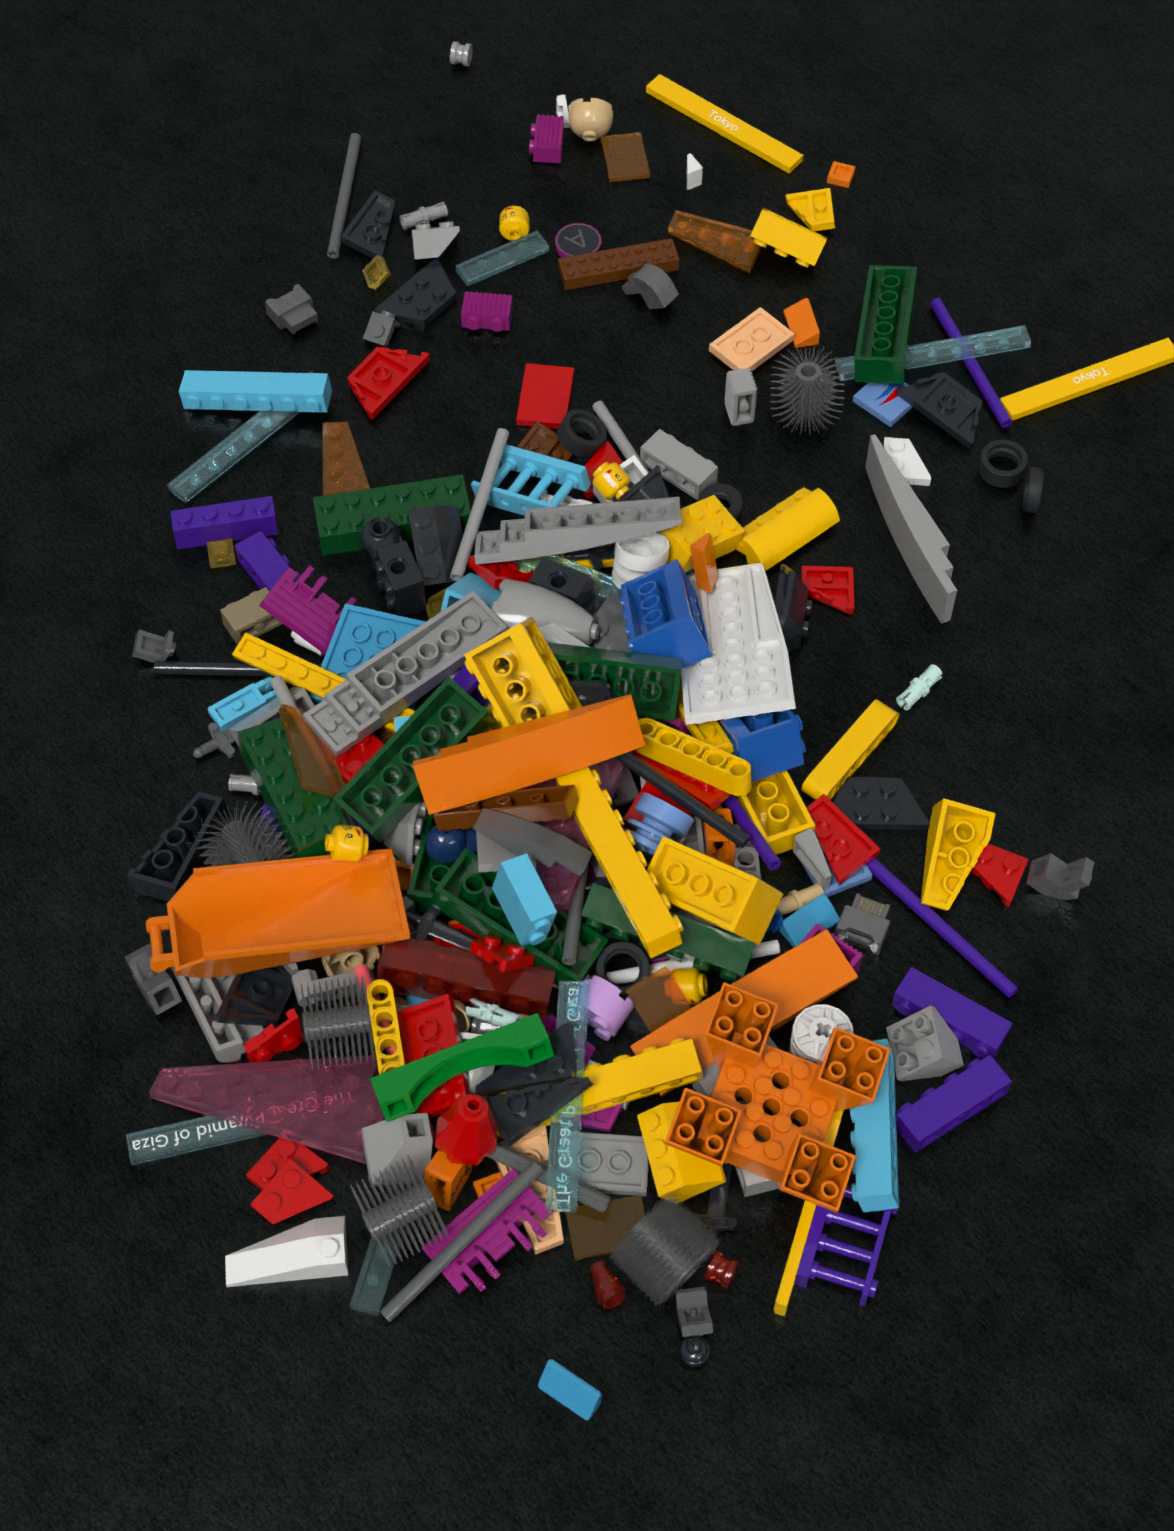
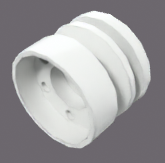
M654 532L615 542L612 582L621 589L622 584L665 565L669 557V540L663 534Z
M813 1005L805 1008L796 1017L789 1053L816 1064L834 1027L853 1034V1026L848 1016L840 1009L830 1005Z

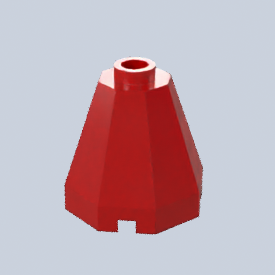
M465 1095L437 1119L435 1147L440 1152L442 1149L447 1154L446 1158L451 1163L478 1165L486 1155H491L495 1151L497 1123L489 1104L480 1095Z

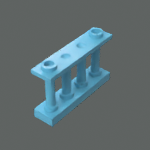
M506 444L501 458L502 465L497 470L486 505L525 516V509L559 507L572 489L587 491L591 483L585 466ZM509 471L520 472L508 490L497 488ZM530 477L541 478L528 497L518 494ZM473 481L471 486L476 497L480 482ZM551 483L562 484L549 503L538 500Z

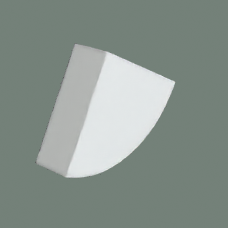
M559 95L556 98V113L559 117L561 115L564 117V128H568L569 120L565 95Z

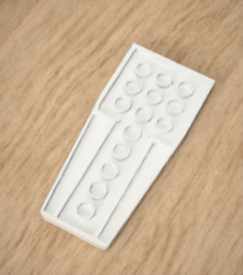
M755 563L717 569L718 578L711 593L697 588L695 573L689 575L688 579L700 599L712 656L682 668L681 676L686 725L796 709L788 650L763 564Z

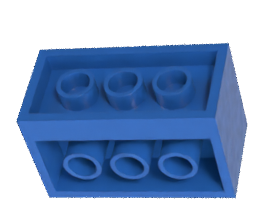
M678 559L621 585L622 596L619 599L624 608L622 614L627 623L624 626L630 638L627 639V643L631 652L681 658L682 668L712 656L700 599Z
M791 709L783 712L776 711L756 716L749 715L728 720H717L733 744L734 752L731 754L748 761L751 765V782L804 764L803 753L806 749L800 736L803 725L799 715H794Z

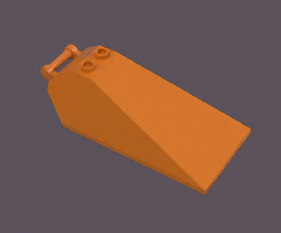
M392 849L367 851L366 856H362L361 860L356 863L336 862L331 858V855L193 868L191 877L167 903L168 916L152 917L145 923L146 931L150 934L152 957L150 958L151 970L162 972L168 967H174L175 975L196 978L236 975L410 939ZM170 929L172 953L164 954L161 932Z

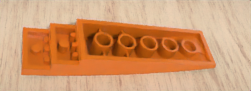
M629 694L469 736L465 743L442 748L438 755L413 761V768L430 815L515 791L594 765L645 746V741L632 696Z
M826 929L731 985L779 1004L769 1032L770 1034L797 1017L805 1008L816 1005L856 980L858 975ZM719 992L632 1044L630 1047L635 1055L641 1054V1051L648 1047L656 1046L659 1049L669 1046V1042L675 1039L685 1038L686 1040H693L701 1069L713 1064L715 1060L705 1041L704 1034ZM673 1089L660 1092L661 1097Z

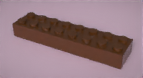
M672 238L558 258V270L565 290L625 280L632 273L639 271L645 264H653L664 272L679 270V257Z
M575 785L515 790L435 813L434 819L438 831L473 828L483 808L513 815L532 823L537 821L549 822L558 819L566 820L571 817L579 799Z

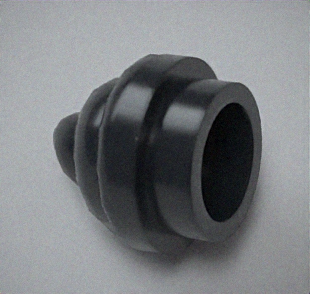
M700 1335L686 1337L680 1345L681 1359L690 1366L703 1365L710 1357L708 1341Z

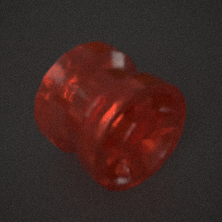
M716 1251L705 1274V1279L709 1281L716 1280L720 1282L721 1287L728 1289L737 1271L739 1261L736 1259H726L723 1253Z

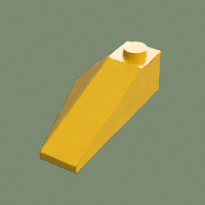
M945 798L933 806L927 837L921 904L945 911L950 909L964 885L965 879L990 841L995 813Z

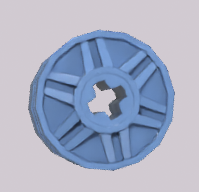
M643 792L635 806V810L644 817L642 822L629 818L627 821L628 824L637 829L636 833L629 830L636 844L633 847L639 851L647 852L648 856H654L663 836L673 840L671 838L673 833L686 837L694 819L671 804Z

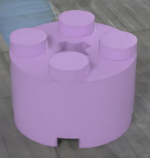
M588 974L577 988L578 995L576 996L577 991H575L574 995L570 998V1002L578 998V1004H576V1001L569 1005L567 1003L568 1007H577L568 1008L570 1011H574V1016L572 1014L570 1018L577 1020L579 1018L577 1012H579L581 1016L575 1022L582 1027H585L586 1024L595 1028L594 1032L600 1038L609 1041L611 1036L616 1035L634 1008V1004L629 997L624 1001L619 996L621 990L612 983L595 975L590 979Z

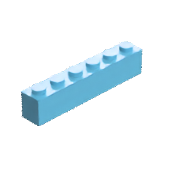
M185 370L179 394L184 409L327 412L332 388L329 376L326 373Z
M888 1039L872 1041L891 1049L874 1102L850 1108L851 1120L855 1123V1131H851V1143L853 1149H855L856 1156L852 1167V1172L856 1175V1183H852L851 1188L853 1200L859 1202L863 1212L899 1208L894 1053Z

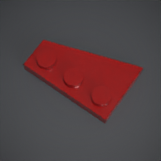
M824 794L806 807L815 824L814 832L823 855L839 886L880 854V848Z

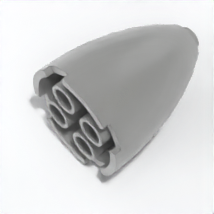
M504 579L499 585L500 590L503 591L498 600L494 601L492 611L507 626V630L533 616L538 627L554 623L587 646L592 644L593 640L598 639L599 624H596V620L592 615L572 600L557 592L528 582Z

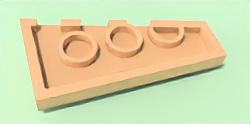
M546 1125L531 1130L511 1146L507 1145L505 1141L499 1142L552 1168ZM496 1161L503 1177L512 1170ZM534 1180L529 1187L552 1212L543 1222L536 1214L532 1215L547 1233L543 1238L535 1234L527 1221L523 1223L536 1255L563 1244V1233L556 1191Z

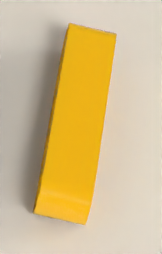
M874 700L809 774L802 785L801 791L815 800L823 794L831 800L841 789L846 778L853 775L891 731L899 718V713L879 700Z
M638 719L645 741V746L635 749L638 753L729 794L743 796L750 792L752 788L751 765L748 761L653 719Z
M375 980L367 988V999L379 1075L405 1065L394 993L391 984L385 980ZM379 993H385L388 995L387 998L382 1001H377L374 999V997ZM382 1020L392 1021V1024L387 1028L378 1026ZM387 1047L397 1049L392 1055H384L382 1053Z

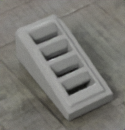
M809 828L795 836L793 852L814 880L826 891L829 889L832 875L813 828Z

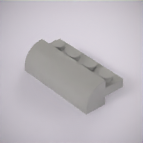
M175 975L216 1059L224 1063L240 1060L241 1054L245 1053L243 1044L260 1034L264 1028L263 1026L217 1023L213 1021L235 975L212 978Z

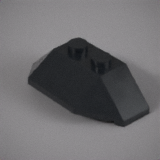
M781 564L775 608L787 650L790 653L800 647L802 636L807 637L809 621H804L805 615L810 616L812 600H807L809 589L796 572L787 565Z

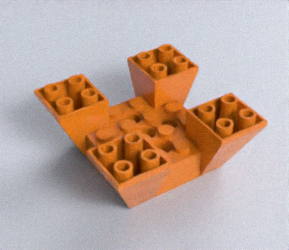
M723 982L704 1034L705 1041L719 1069L709 1097L688 1088L684 1089L664 1144L721 1167L724 1162L770 1179L775 1182L779 1190L837 1213L856 1156L823 1142L833 1112L874 1102L891 1049L834 1027L815 1064L766 1044L779 1004ZM772 1082L779 1083L783 1089L776 1088ZM735 1097H741L746 1104H740ZM763 1108L770 1109L774 1116L766 1114ZM791 1119L799 1121L801 1127L795 1126ZM754 1134L762 1136L765 1142L757 1141Z

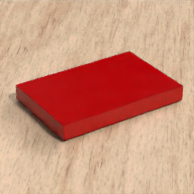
M526 363L516 424L533 427L539 421L547 428L558 429L564 416L568 413L574 368Z

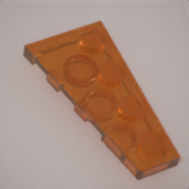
M677 210L668 226L669 234L749 273L761 248L760 245L753 242L754 237L750 236L753 230Z
M348 422L323 423V496L370 489Z

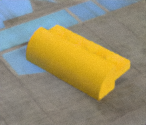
M803 487L743 527L745 533L738 543L736 550L746 555L748 564L762 563L765 571H767L839 522L838 511L824 491L817 488L812 492Z

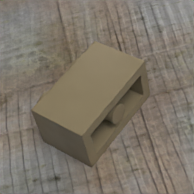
M267 587L254 591L247 597L237 602H232L220 610L223 625L237 645L245 632L258 637L283 624L259 606L269 593Z

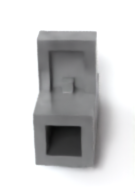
M645 264L639 271L632 273L628 277V281L622 286L626 295L641 293L649 309L665 308L679 295L669 276L653 264Z
M1050 853L1032 860L1026 884L1050 897L1061 900L1078 898L1079 890L1090 884L1094 862L1085 857L1066 864Z
M149 943L125 956V959L141 993L152 1010L158 1015L182 1002L166 971L154 972L151 970L150 958L152 957L151 944Z

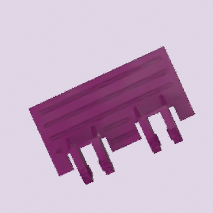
M309 566L296 583L293 580L297 577L298 573L289 567L259 606L326 655L342 613L341 610L338 615L335 614L340 604L323 592L317 599L314 598L327 581V578L325 576L320 577L313 588L305 584L304 582L313 574V567ZM351 597L346 604L355 605L356 600Z
M514 1168L445 1227L448 1232V1238L444 1231L441 1230L440 1234L443 1241H441L437 1234L435 1236L437 1244L432 1238L430 1240L431 1246L429 1243H426L425 1247H422L431 1260L519 1175ZM528 1186L442 1271V1274L459 1294L470 1286L463 1278L465 1274L482 1292L486 1288L484 1282L471 1269L481 1261L490 1276L497 1279L501 1274L486 1256L490 1254L497 1262L516 1245L509 1237L511 1234L529 1251L533 1246L530 1240L518 1228L527 1221L535 1234L543 1238L547 1233L532 1215L536 1214L543 1222L552 1212Z

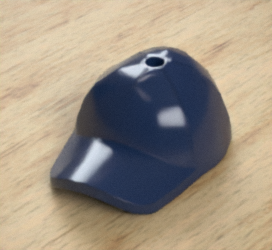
M435 825L426 834L425 845L427 854L432 860L439 863L456 861L465 848L475 854L477 853L476 830L468 828L466 830L438 831L437 825Z

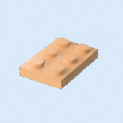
M760 307L710 343L709 351L732 370L749 368L752 372L794 340L795 334Z

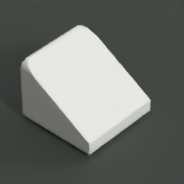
M688 154L687 189L690 190L702 184L703 167L693 155Z

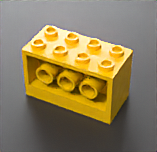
M533 616L464 654L466 668L470 674H475L480 683L478 685L480 693L485 699H489L493 706L492 713L499 724L502 723L504 727L583 707Z
M664 836L647 869V873L653 872L657 879L659 895L664 893L670 905L743 939L754 942L756 945H760L783 896V893L762 880Z

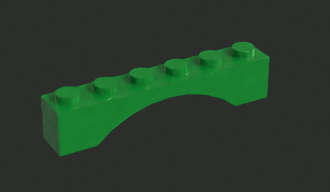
M538 1013L384 1072L370 1078L386 1122L415 1112L422 1101L437 1087L464 1072L493 1065L529 1067L554 1057L549 1036Z

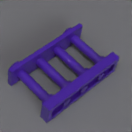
M847 1185L843 1196L853 1199L852 1186ZM817 1205L794 1284L806 1288L809 1278L815 1280V1277L854 1288L862 1291L859 1305L865 1306L867 1297L874 1298L878 1280L874 1279L873 1275L890 1213L896 1215L898 1208L885 1210L882 1222L879 1224L838 1211L836 1213ZM834 1222L877 1235L874 1251L828 1238L827 1234L822 1233L824 1224ZM823 1249L870 1263L866 1279L819 1265V1262L814 1260L816 1251L823 1252Z

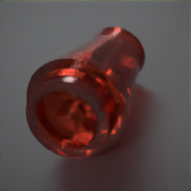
M605 1261L594 1263L589 1268V1271L592 1275L597 1302L602 1304L605 1309L617 1307L625 1300L624 1286L608 1268Z

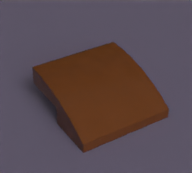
M539 421L535 423L517 446V448L567 462L573 455L562 447L557 434Z

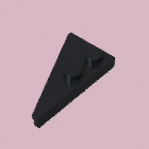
M565 1023L548 1035L554 1057L529 1067L505 1065L475 1086V1093L480 1096L492 1095L514 1089L521 1090L525 1089V1087L545 1083L566 1082L567 1079L576 1078L574 1026L570 1023Z
M576 1077L567 1079V1082L553 1085L545 1083L525 1087V1089L520 1091L514 1089L506 1091V1094L491 1097L484 1095L481 1097L489 1104L497 1123L498 1132L505 1143L511 1146L594 1084L589 1077Z

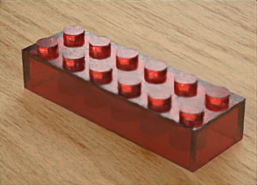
M407 939L383 945L378 963L377 980L388 981L392 986L393 993L398 995H410L431 1000L445 994H450L453 999L459 1000L465 1006L472 1008L476 1007L470 999L476 998L490 1005L496 1004L500 1008L516 1014L531 1016L538 1013L539 1017L542 1018L547 1016L556 972L550 971L543 966H528L502 972L498 970V961L493 960V963H488L482 957L466 952L462 948H448L439 946L432 941L421 942Z

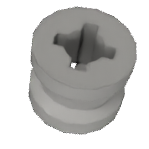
M454 41L451 46L450 63H462L464 66L469 67L472 59V44L466 43L461 45L459 42Z

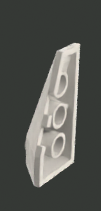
M345 1216L313 1219L225 1256L226 1286L233 1287L348 1275Z

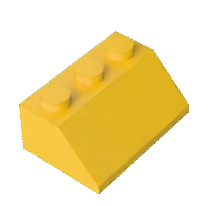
M765 208L762 209L750 235L754 237V243L765 248L767 244L775 247V253L786 258L790 254L797 258L796 263L807 268L810 264L815 266L827 240L826 237Z
M679 1102L663 1103L637 1115L658 1197L666 1200L676 1199L673 1202L675 1204L726 1182L723 1167L664 1144Z

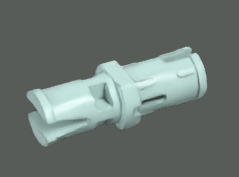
M932 664L919 678L915 677L911 680L910 686L896 698L898 705L902 708L906 703L904 710H909L921 697H925L930 692L929 688L942 678L940 675L943 673L940 668Z
M476 998L470 999L476 1008L466 1006V1014L468 1016L489 1022L495 1027H503L524 1018L521 1014L504 1010L496 1004L490 1005Z

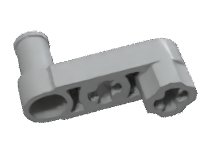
M305 969L291 977L300 1006H303L301 984L306 1006H309L307 983L309 985L312 1005L315 1003L313 982L317 1001L321 1000L319 981L321 983L323 999L327 1001L325 980L328 986L330 1001H333L331 980L333 981L336 1000L339 999L337 978L339 979L342 998L345 996L343 978L347 986L348 997L350 996L349 977H351L354 995H357L354 971L318 979L315 970ZM369 969L372 979L375 981L373 970ZM359 985V990H360L359 992H360L362 1004H364V1003H363L362 990H361V987H360V985Z

